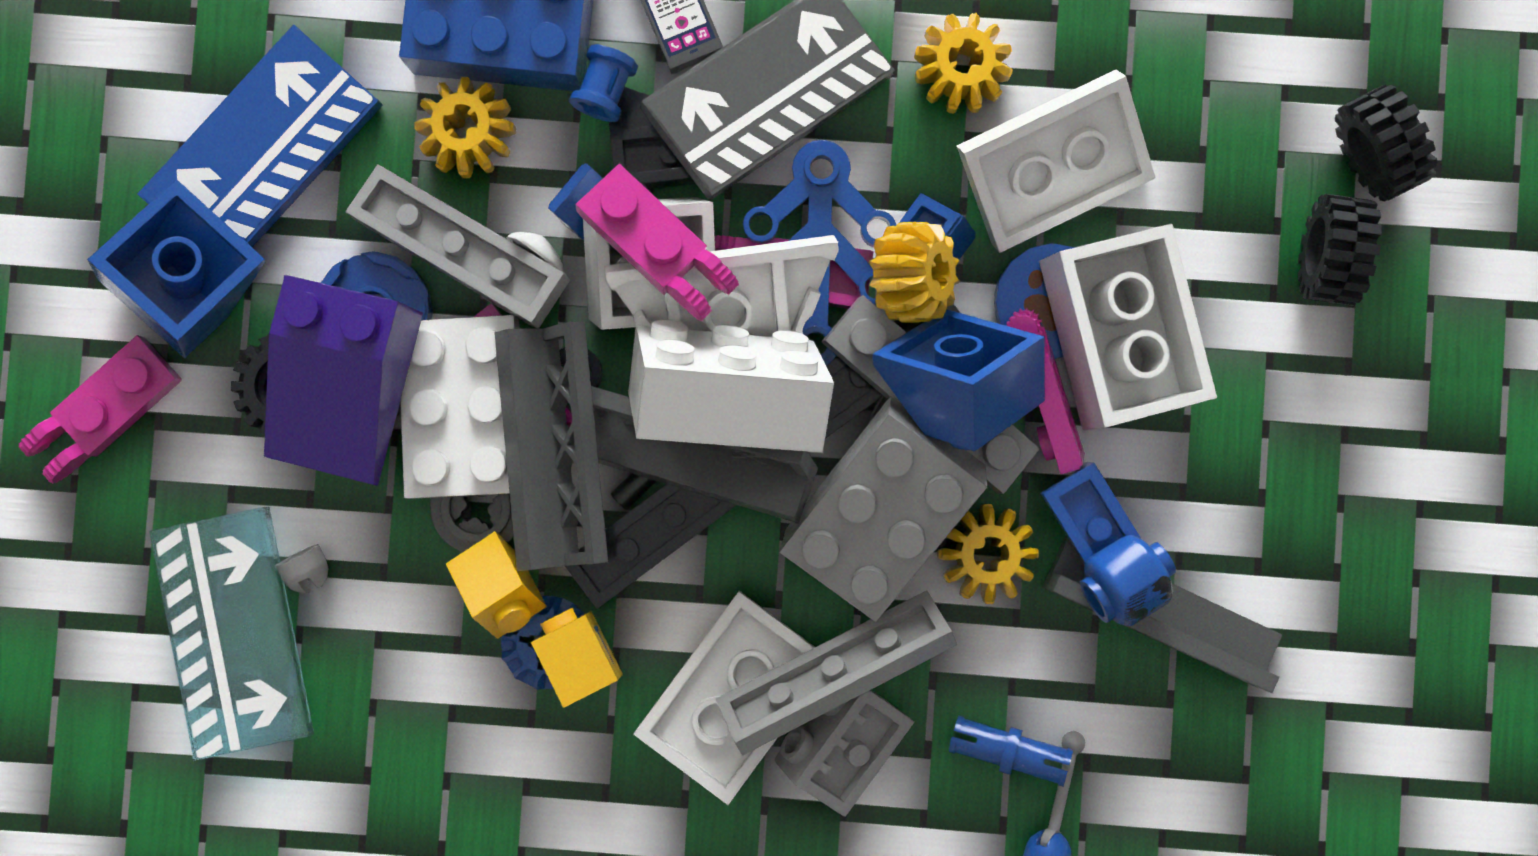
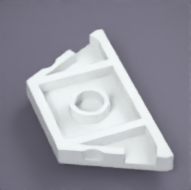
M834 235L711 251L732 271L739 281V285L728 295L715 288L695 267L687 272L682 278L688 281L694 289L698 290L707 299L712 310L702 321L697 320L668 293L663 295L629 262L606 265L604 269L606 282L620 296L632 313L637 325L652 326V322L657 320H672L687 325L688 330L712 332L715 326L729 325L745 329L749 332V335L772 337L776 331H793L803 334L804 324L813 315L821 296L819 287L830 260L835 261L839 249L838 241Z

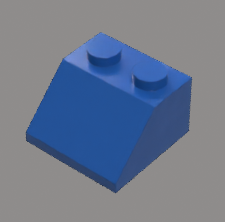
M177 179L87 259L97 280L184 358L228 318L265 264V259Z
M946 310L943 318L923 322L872 354L873 366L924 435L948 442L957 449L978 450L1045 401V336L955 311Z

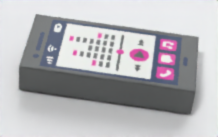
M640 0L671 74L698 64L723 48L704 0Z

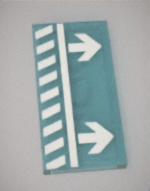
M261 507L149 531L193 760L196 761L313 735L314 730L285 583L275 567L280 562L270 507Z

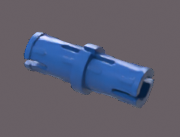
M958 716L954 731L976 737L977 742L974 743L952 737L949 746L950 753H958L999 765V772L1011 775L1013 769L1064 787L1068 771L1044 763V760L1049 759L1070 765L1074 749H1065L1023 737V730L1011 727L1010 731L1006 732L965 719L963 716Z

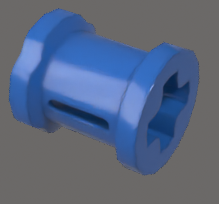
M594 44L588 48L586 57L590 62L580 89L574 90L571 93L569 102L575 109L590 117L607 122H616L621 115V108L618 106L627 79L636 75L638 65L626 53L615 48Z

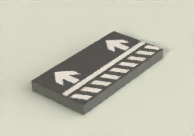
M794 0L642 100L640 109L706 198L711 201L890 79L895 70L842 0Z

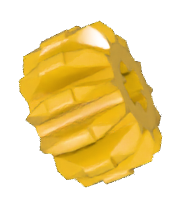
M977 13L970 15L965 27H961L958 18L954 14L946 16L944 31L938 27L929 26L924 35L929 45L917 46L914 54V59L925 65L916 71L914 76L916 83H934L926 96L930 103L938 101L943 94L950 97L946 105L948 113H956L961 99H965L971 113L979 112L982 107V96L987 100L997 101L1002 94V90L997 82L1009 81L1012 75V68L1002 62L1010 56L1012 52L1011 45L1005 43L993 44L1000 32L998 24L989 26L984 33L978 30L980 17ZM958 55H966L971 58L968 64L970 67L968 73H961L955 70L958 63L956 61Z
M462 76L458 82L457 93H453L445 82H439L437 91L442 96V99L436 103L431 99L423 98L420 106L431 117L414 122L415 130L419 134L428 136L419 146L420 150L426 157L437 155L435 166L443 173H447L457 165L459 175L462 178H470L473 173L474 162H478L486 173L492 172L494 166L488 156L494 152L500 157H508L511 152L509 147L499 138L510 137L516 134V126L513 122L503 119L511 111L509 103L506 99L494 100L495 89L487 82L479 86L474 92L471 80L468 77ZM470 117L477 127L468 128L466 138L461 139L454 130L455 128L464 127L465 118Z
M901 222L896 226L886 227L883 237L875 239L874 249L876 257L869 261V265L873 269V279L869 285L876 288L877 308L885 309L889 320H899L902 323L930 322L932 319L943 318L947 307L954 304L953 288L954 285L960 282L956 276V265L959 259L953 257L954 242L952 237L945 236L941 225L929 224L928 222Z
M982 504L979 510V525L973 515L967 511L960 520L966 531L961 533L953 528L946 537L957 542L956 548L937 550L938 559L957 561V565L949 568L943 574L946 582L951 583L964 575L967 576L960 587V596L970 599L981 582L982 601L985 604H993L996 599V584L999 585L1002 592L1008 598L1012 599L1018 595L1017 588L1010 579L1013 575L1028 582L1033 579L1034 574L1029 569L1019 566L1021 558H1038L1039 550L1031 547L1020 548L1019 542L1027 539L1033 533V530L1029 525H1023L1010 532L1009 530L1016 517V512L1012 509H1005L995 524L992 504ZM991 537L993 538L991 546L1000 547L1001 557L991 560L990 569L982 570L981 568L985 563L974 560V549L983 548L985 538Z

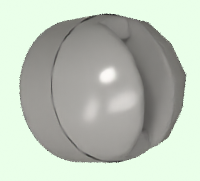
M319 544L299 551L275 565L283 582L291 590L299 593H310L308 578L317 588H321L328 577L327 561Z

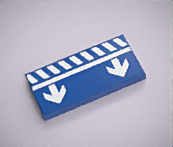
M293 24L137 194L149 204L177 179L244 241L253 247L383 104Z

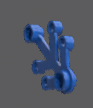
M827 140L809 142L797 152L793 160L792 172L794 179L764 207H754L747 212L743 220L745 235L756 244H766L772 241L777 235L778 224L809 198L808 223L789 241L834 235L838 241L839 249L834 262L858 286L859 295H864L876 306V299L870 297L865 290V283L870 278H873V269L831 223L832 199L861 226V237L870 247L874 248L875 239L867 231V225L870 221L880 219L885 221L888 226H896V222L889 213L875 210L848 181L851 165L846 152L839 145ZM825 159L829 161L833 167L832 174L825 179L816 178L810 170V166L815 160ZM759 215L767 216L772 222L771 231L763 236L754 234L749 227L751 220ZM830 262L819 287L821 296L814 313L805 322L803 327V335L807 337L816 333L825 338L832 330L828 326ZM828 347L821 354L826 366L836 357V354Z

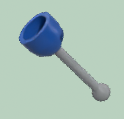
M1070 731L1062 738L1063 748L1074 749L1070 765L1062 764L1061 769L1068 771L1064 787L1057 786L1048 828L1038 831L1029 838L1023 856H1072V848L1067 839L1061 834L1060 827L1076 756L1085 748V739L1079 732Z

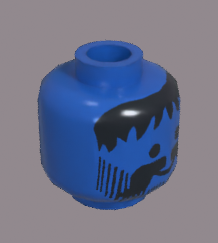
M1127 535L1086 560L1084 567L1085 578L1080 581V587L1090 607L1102 621L1108 623L1114 620L1120 625L1132 626L1171 601L1173 586L1170 576L1176 573V567L1168 552L1158 542L1149 546L1139 537Z

